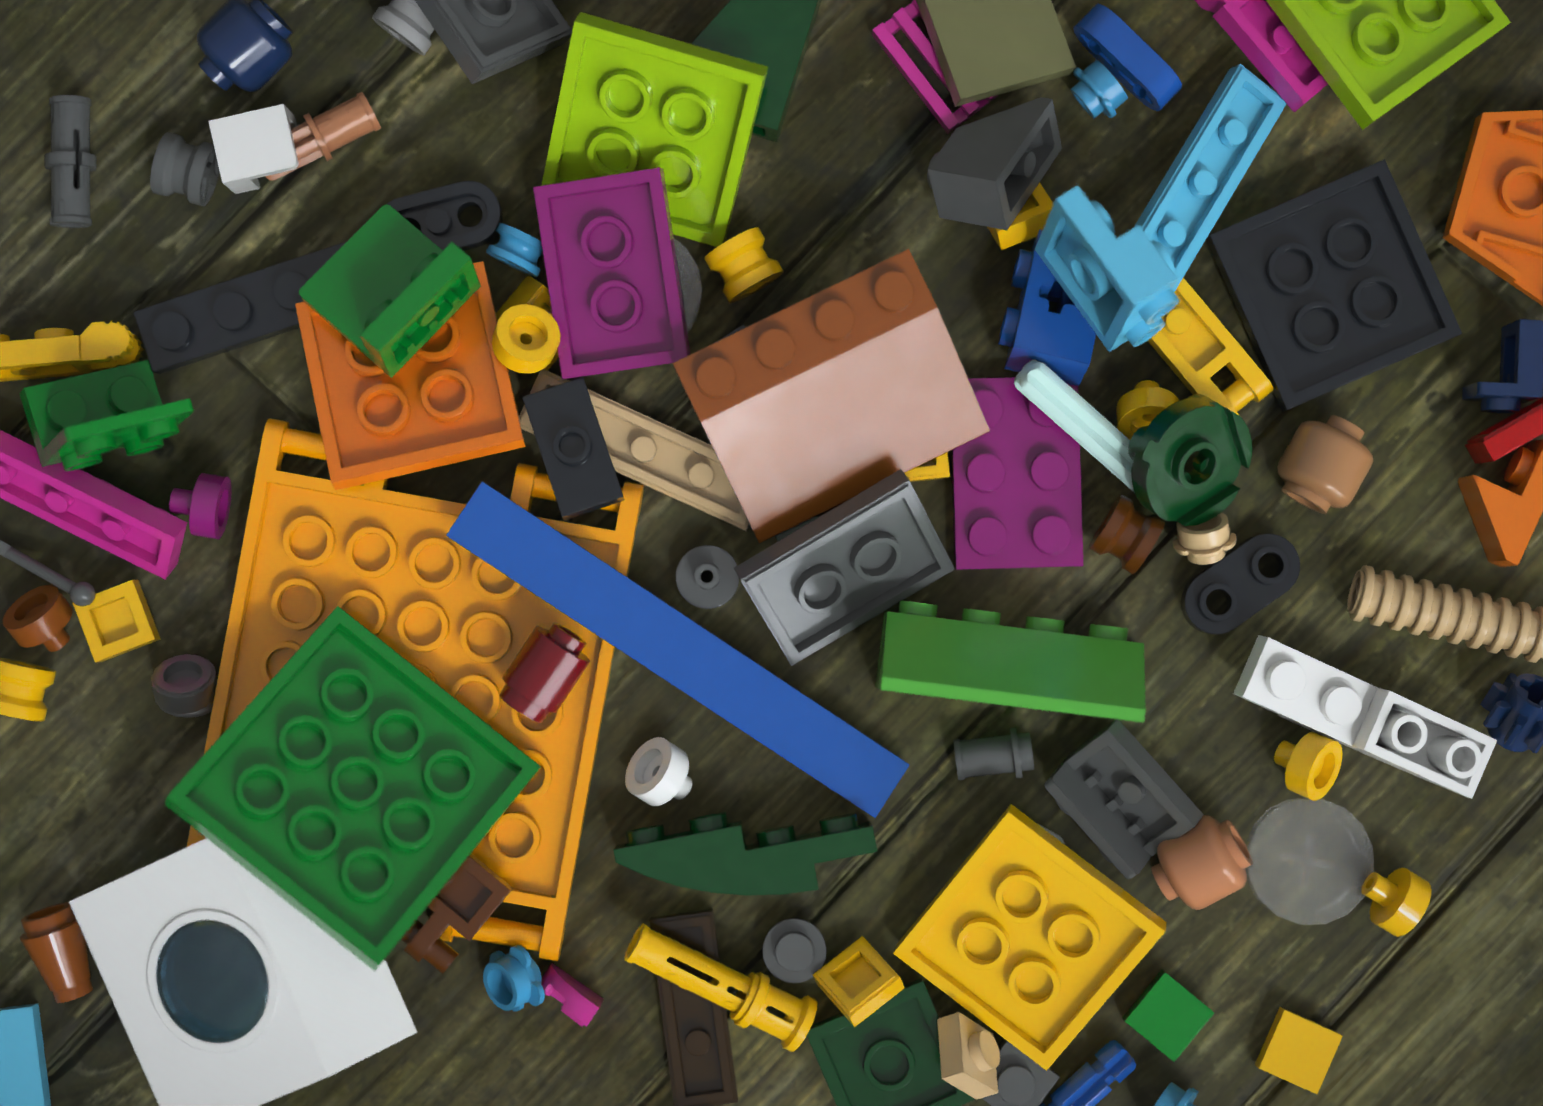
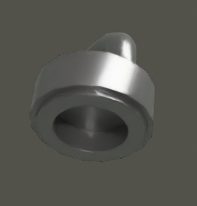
M178 655L163 661L155 668L151 676L155 702L160 709L170 715L185 718L204 716L212 711L217 678L215 667L208 659L198 655Z

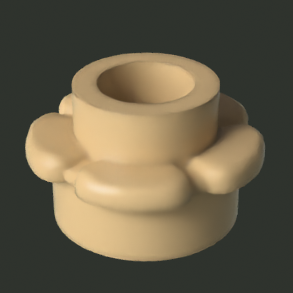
M1221 512L1213 519L1196 526H1183L1177 522L1178 534L1177 539L1173 541V548L1178 554L1187 556L1191 563L1207 565L1222 560L1225 557V551L1234 547L1237 538L1235 533H1230L1228 517Z

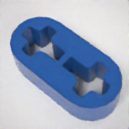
M1096 4L1073 27L1076 37L1090 54L1100 61L1119 82L1150 109L1160 111L1182 89V83L1174 70L1120 17L1104 5Z

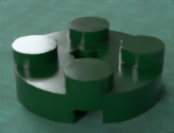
M1194 394L1187 399L1168 406L1152 420L1149 426L1139 428L1130 439L1128 454L1133 460L1131 477L1136 497L1144 508L1166 521H1177L1183 526H1196L1219 515L1232 503L1240 490L1233 483L1239 474L1241 465L1247 469L1250 466L1252 439L1245 421L1241 416L1202 394ZM1195 451H1200L1198 456L1193 459L1194 469L1190 473L1184 471L1185 463L1189 456Z

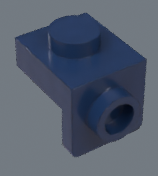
M1519 319L1502 327L1499 382H1476L1463 387L1462 400L1481 401V412L1520 413L1521 403L1543 397V320Z

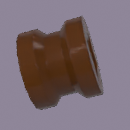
M1121 494L1099 525L1089 544V549L1099 555L1109 553L1119 559L1122 569L1135 574L1157 542L1166 520L1156 514L1145 516L1135 510L1133 500Z

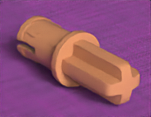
M363 92L313 118L309 113L303 115L306 122L291 129L299 162L296 169L322 156L329 161L333 159L330 152L374 130L378 131L381 129ZM294 170L268 175L265 177L268 180L274 181Z

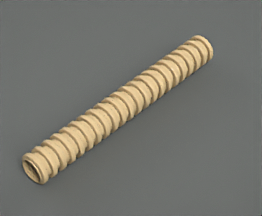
M1368 565L1362 566L1353 578L1347 602V610L1350 619L1353 621L1361 622L1364 617H1367L1370 625L1381 626L1385 621L1388 622L1389 629L1400 631L1403 626H1406L1409 634L1420 635L1423 631H1426L1429 639L1439 640L1444 635L1447 642L1451 644H1459L1462 640H1465L1468 648L1478 649L1483 644L1489 653L1497 654L1501 649H1504L1506 657L1517 658L1520 654H1523L1525 661L1536 663L1540 658L1543 660V606H1538L1532 611L1529 603L1518 602L1515 606H1512L1510 599L1499 597L1493 602L1490 594L1479 593L1476 597H1473L1471 590L1466 588H1460L1455 593L1449 584H1440L1437 588H1434L1431 580L1421 579L1417 584L1414 583L1412 576L1406 574L1401 575L1399 579H1395L1392 571L1382 570L1378 575L1375 574L1374 568Z

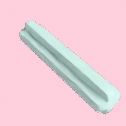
M1031 360L1026 363L1015 377V387L1134 492L1131 477L1133 460L1128 454L1130 440L1046 364L1037 360Z

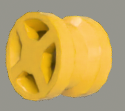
M759 227L751 228L732 237L704 257L710 270L720 273L724 280L723 293L729 303H734L755 293L784 273L778 260L769 258L763 249L765 238Z
M0 658V715L31 721H45L47 707L43 702L46 688L54 684L57 671L32 663Z

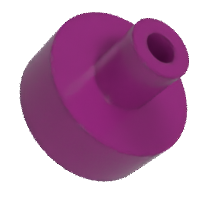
M201 473L195 483L194 490L173 488L169 502L170 513L189 516L191 535L219 540L225 531L229 517L232 494L230 478Z

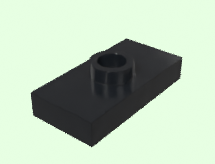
M581 377L522 397L563 520L624 501L625 499L584 378Z

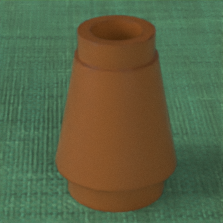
M69 902L42 908L22 918L21 923L25 933L20 936V940L49 990L53 993L55 1002L64 1003L90 993L93 990V986L90 980L91 973L87 945Z

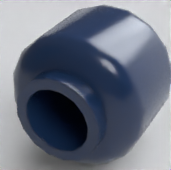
M227 0L197 32L199 48L205 54V57L198 65L210 79L225 91L235 84L242 90L257 92L290 60L292 48L288 38L293 34V31L263 0H251L250 2L248 0Z

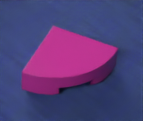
M551 963L542 976L541 985L545 995H551L563 1004L561 1011L581 1027L583 1025L587 1027L604 999L553 963Z

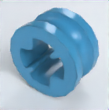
M500 223L496 230L500 234V240L495 245L489 244L486 253L512 268L533 277H538L541 270L537 266V261L543 256L541 241L514 227Z

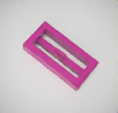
M913 0L907 7H902L895 12L887 22H882L872 30V36L947 134H949L998 95L961 105L954 113L950 111L893 36L901 29L949 91L932 44L913 21L917 16H920L923 20L917 1Z

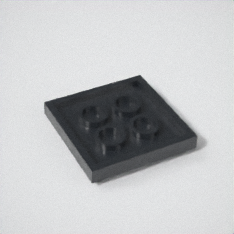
M1385 159L1220 230L1206 238L1263 370L1274 388L1273 392L1282 412L1462 334Z

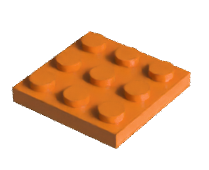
M483 261L473 263L481 287L392 378L305 302L295 304L330 481L335 490L526 447L509 370L497 359L492 349V335L498 320Z

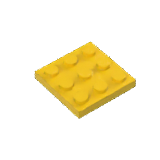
M1010 804L897 943L893 954L1047 1071L1166 932L1167 922Z

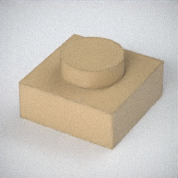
M960 1012L937 1019L941 1079L976 1100L997 1094L996 1067L1000 1063V1052L993 1033Z

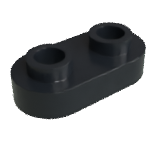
M462 181L396 198L387 203L409 222L420 224L421 232L442 250L451 242L463 251L483 246L496 237L498 234L496 230L503 221L502 208L495 194L487 186L475 181ZM470 206H476L482 210V219L474 227H466L460 221L462 211Z
M1261 534L1245 540L1228 552L1222 560L1211 564L1187 583L1181 596V609L1186 621L1196 630L1206 634H1223L1232 631L1293 587L1300 573L1299 555L1295 547L1287 539L1279 535ZM1266 553L1272 554L1279 564L1277 573L1271 578L1263 576L1258 568L1259 559ZM1214 590L1221 591L1227 598L1226 609L1218 615L1211 613L1206 605L1207 596Z

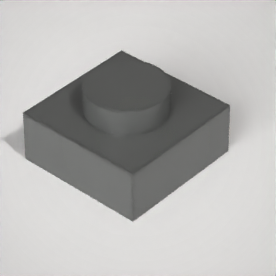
M1003 1038L998 1045L1000 1052V1063L996 1067L998 1093L982 1099L991 1106H1039L1060 1076L1050 1067L1046 1071Z

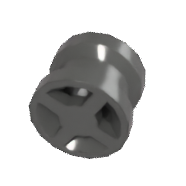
M166 132L157 146L151 167L150 186L152 192L162 196H170L173 193L183 194L187 197L189 203L206 206L214 193L220 172L214 144L203 142L195 146L187 144L182 135Z

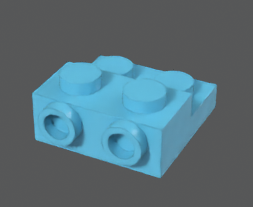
M1078 185L1056 198L1035 251L1109 352L1128 340L1133 347L1148 341L1166 325L1161 317L1172 310L1180 301L1172 290L1178 277L1175 275V266L1170 254L1158 241H1150L1139 225L1116 238L1114 226L1107 211L1097 201L1090 202Z

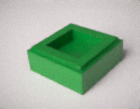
M1161 969L1122 1019L1175 1062L1213 1016L1214 1012Z

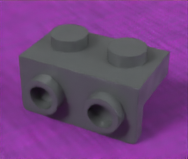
M1115 719L1067 755L1044 784L1046 790L1054 797L1059 808L1071 816L1097 845L1102 856L1114 864L1126 879H1131L1141 872L1149 859L1157 853V847L1161 842L1181 837L1194 828L1204 815L1119 719Z

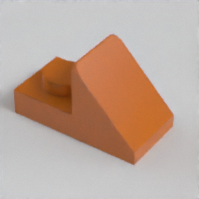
M1543 439L1529 442L1527 448L1521 446L1514 453L1504 475V481L1510 483L1508 490L1476 475L1458 479L1459 488L1487 560L1498 567L1519 565L1543 512Z

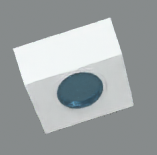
M207 838L69 901L158 1106H260L327 1078L417 1033L385 960L376 971L372 970Z

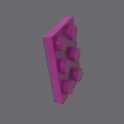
M659 167L533 187L552 316L560 329V343L557 349L562 379L672 364L691 355L664 170Z
M1015 377L968 379L990 432L951 450L955 570L1084 566L1080 444L1015 387ZM1068 384L1078 393V386Z

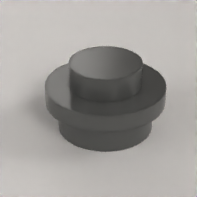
M800 918L784 919L776 923L765 936L763 959L768 970L776 978L788 983L805 982L813 978V974L822 968L826 959V943L820 930L811 922Z

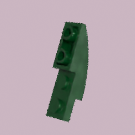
M726 812L689 819V831L665 835L663 825H653L626 831L627 843L617 844L613 849L616 863L644 876L694 890L746 896L783 895L819 890L814 864L878 852L871 822L858 824L856 813L819 820L821 831L796 836L793 825L759 831L756 833L758 843L746 845L742 821L728 823Z

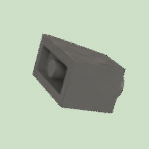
M1040 97L955 129L940 152H937L932 157L927 169L928 185L933 190L939 218L1008 230L1062 149L1053 99Z

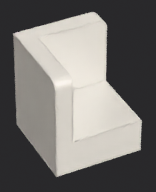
M284 104L208 121L222 183L235 194L260 189L258 178L295 170L299 165L291 131L292 128L297 126L294 114Z

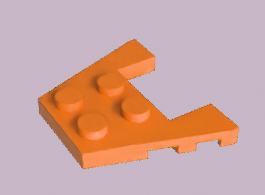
M1543 110L1483 112L1475 119L1442 238L1542 306Z

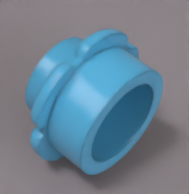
M1098 60L1092 62L1083 71L1076 67L1073 72L1079 82L1070 91L1083 109L1094 119L1102 112L1109 118L1117 115L1115 109L1124 103L1128 96L1111 72Z

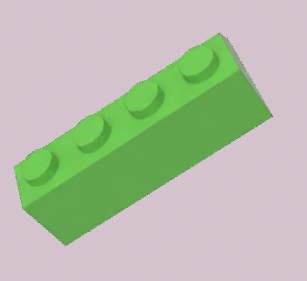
M900 601L898 613L884 612L875 687L880 690L1144 723L1146 711L1144 643L1127 641V628L1090 624L1089 636L1063 633L1065 624L1063 620L1031 616L1026 617L1025 628L1001 626V613L963 608L962 621L936 618L938 605Z

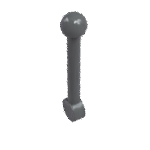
M0 540L1 556L69 593L70 599L75 605L85 607L94 601L96 593L90 583L82 581L75 583Z

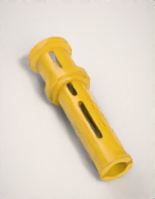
M644 923L637 928L625 953V961L635 963L676 984L680 988L729 1010L730 1019L734 1020L735 1025L743 1029L752 1025L780 1039L782 1048L790 1052H794L799 1048L814 1021L818 1005L816 999L808 995L800 999L771 985L769 976L762 972H751L746 976L704 955L700 951L694 950L650 929V926ZM673 957L711 976L712 980L707 982L667 962V958ZM731 986L738 991L734 995L727 992V988ZM772 1006L784 1012L785 1016L780 1018L766 1011V1007Z

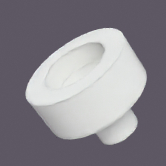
M656 737L648 740L638 748L628 764L625 774L627 790L651 806L663 805L673 797L678 800L685 798L692 788V779L687 776L689 769L688 756L685 751L665 738Z

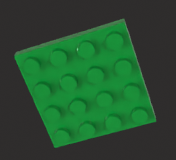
M337 606L166 796L164 805L363 963L376 971L535 776L541 766Z

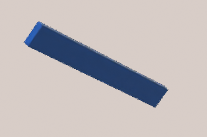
M481 482L446 534L447 537L870 816L877 817L910 764L484 482Z

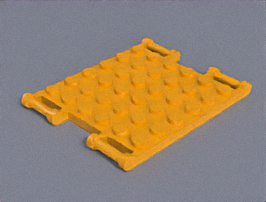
M269 418L262 435L204 754L334 609L339 606L541 766L535 776L473 850L472 854L513 887L503 902L547 910L544 926L489 917L472 940L511 947L521 945L527 950L539 951V958L559 961L615 647L447 537L446 534L466 504L386 490L388 479L366 483L364 486L358 485L335 490L328 479L281 471L285 453L326 460L322 436L319 433L291 429L288 421ZM518 463L511 501L529 513L533 498L557 501L548 474L539 473L538 466ZM625 482L624 486L621 487L625 500L600 508L602 510L618 512L615 531L547 518H537L628 578L644 485ZM555 622L571 630L587 643L582 653L589 658L590 663L557 713L549 712L544 721L539 723L513 709L500 698L499 693L506 684L502 679L503 675L534 628L540 626L549 630ZM190 826L187 847L206 839L205 836L192 826ZM449 925L440 939L452 942L454 936L465 937Z

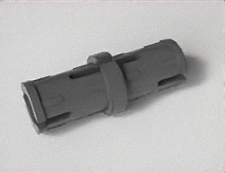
M56 95L49 98V105L51 106V152L44 155V168L51 170V218H49V225L62 228H87L92 226V219L90 218V172L97 169V156L90 154L91 99L77 95Z

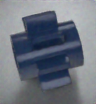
M1510 673L1503 684L1494 682L1480 705L1490 711L1483 724L1487 727L1489 735L1496 739V743L1501 747L1514 752H1524L1530 749L1533 753H1538L1543 745V677L1529 673L1521 674L1517 677L1514 673Z

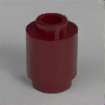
M554 622L549 630L536 626L503 675L502 679L506 684L499 693L500 698L522 715L542 723L549 712L557 713L590 663L589 658L582 653L587 643L574 632Z

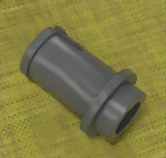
M1014 727L1010 728L1009 735L953 740L958 780L1011 772L1016 773V778H1023L1022 771L1034 770L1030 732L1017 733V729Z

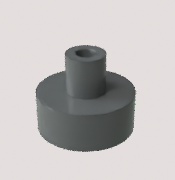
M703 545L693 548L682 557L676 570L678 590L687 602L703 609L721 607L732 599L738 589L740 579L734 570L737 564L733 557L720 547ZM705 571L713 573V579L709 583L702 581V574Z

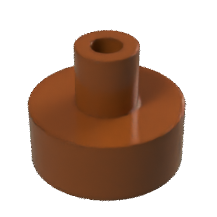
M39 586L22 595L8 608L3 617V626L19 646L28 648L43 643L49 652H55L63 648L70 640V636L64 627L72 616L73 608L56 586Z

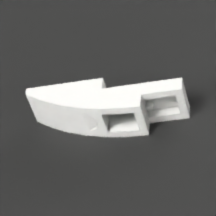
M1260 635L1257 637L1233 693L1278 714V716L1471 799L1497 742L1492 737L1394 692L1373 686L1278 641Z

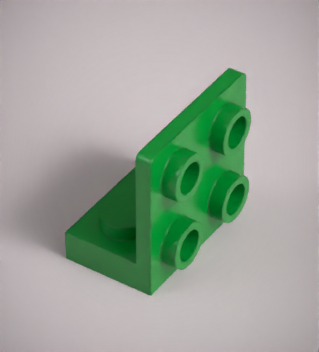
M386 204L300 288L299 295L307 305L392 378L481 285L471 257L456 244L451 242L444 250L440 249L393 207Z
M149 360L26 387L19 393L41 466L45 467L62 462L64 471L79 470L103 461L101 454L123 447L127 456L140 455L159 449L165 445L163 439L178 434L180 432L178 425L194 412L191 398L162 404Z

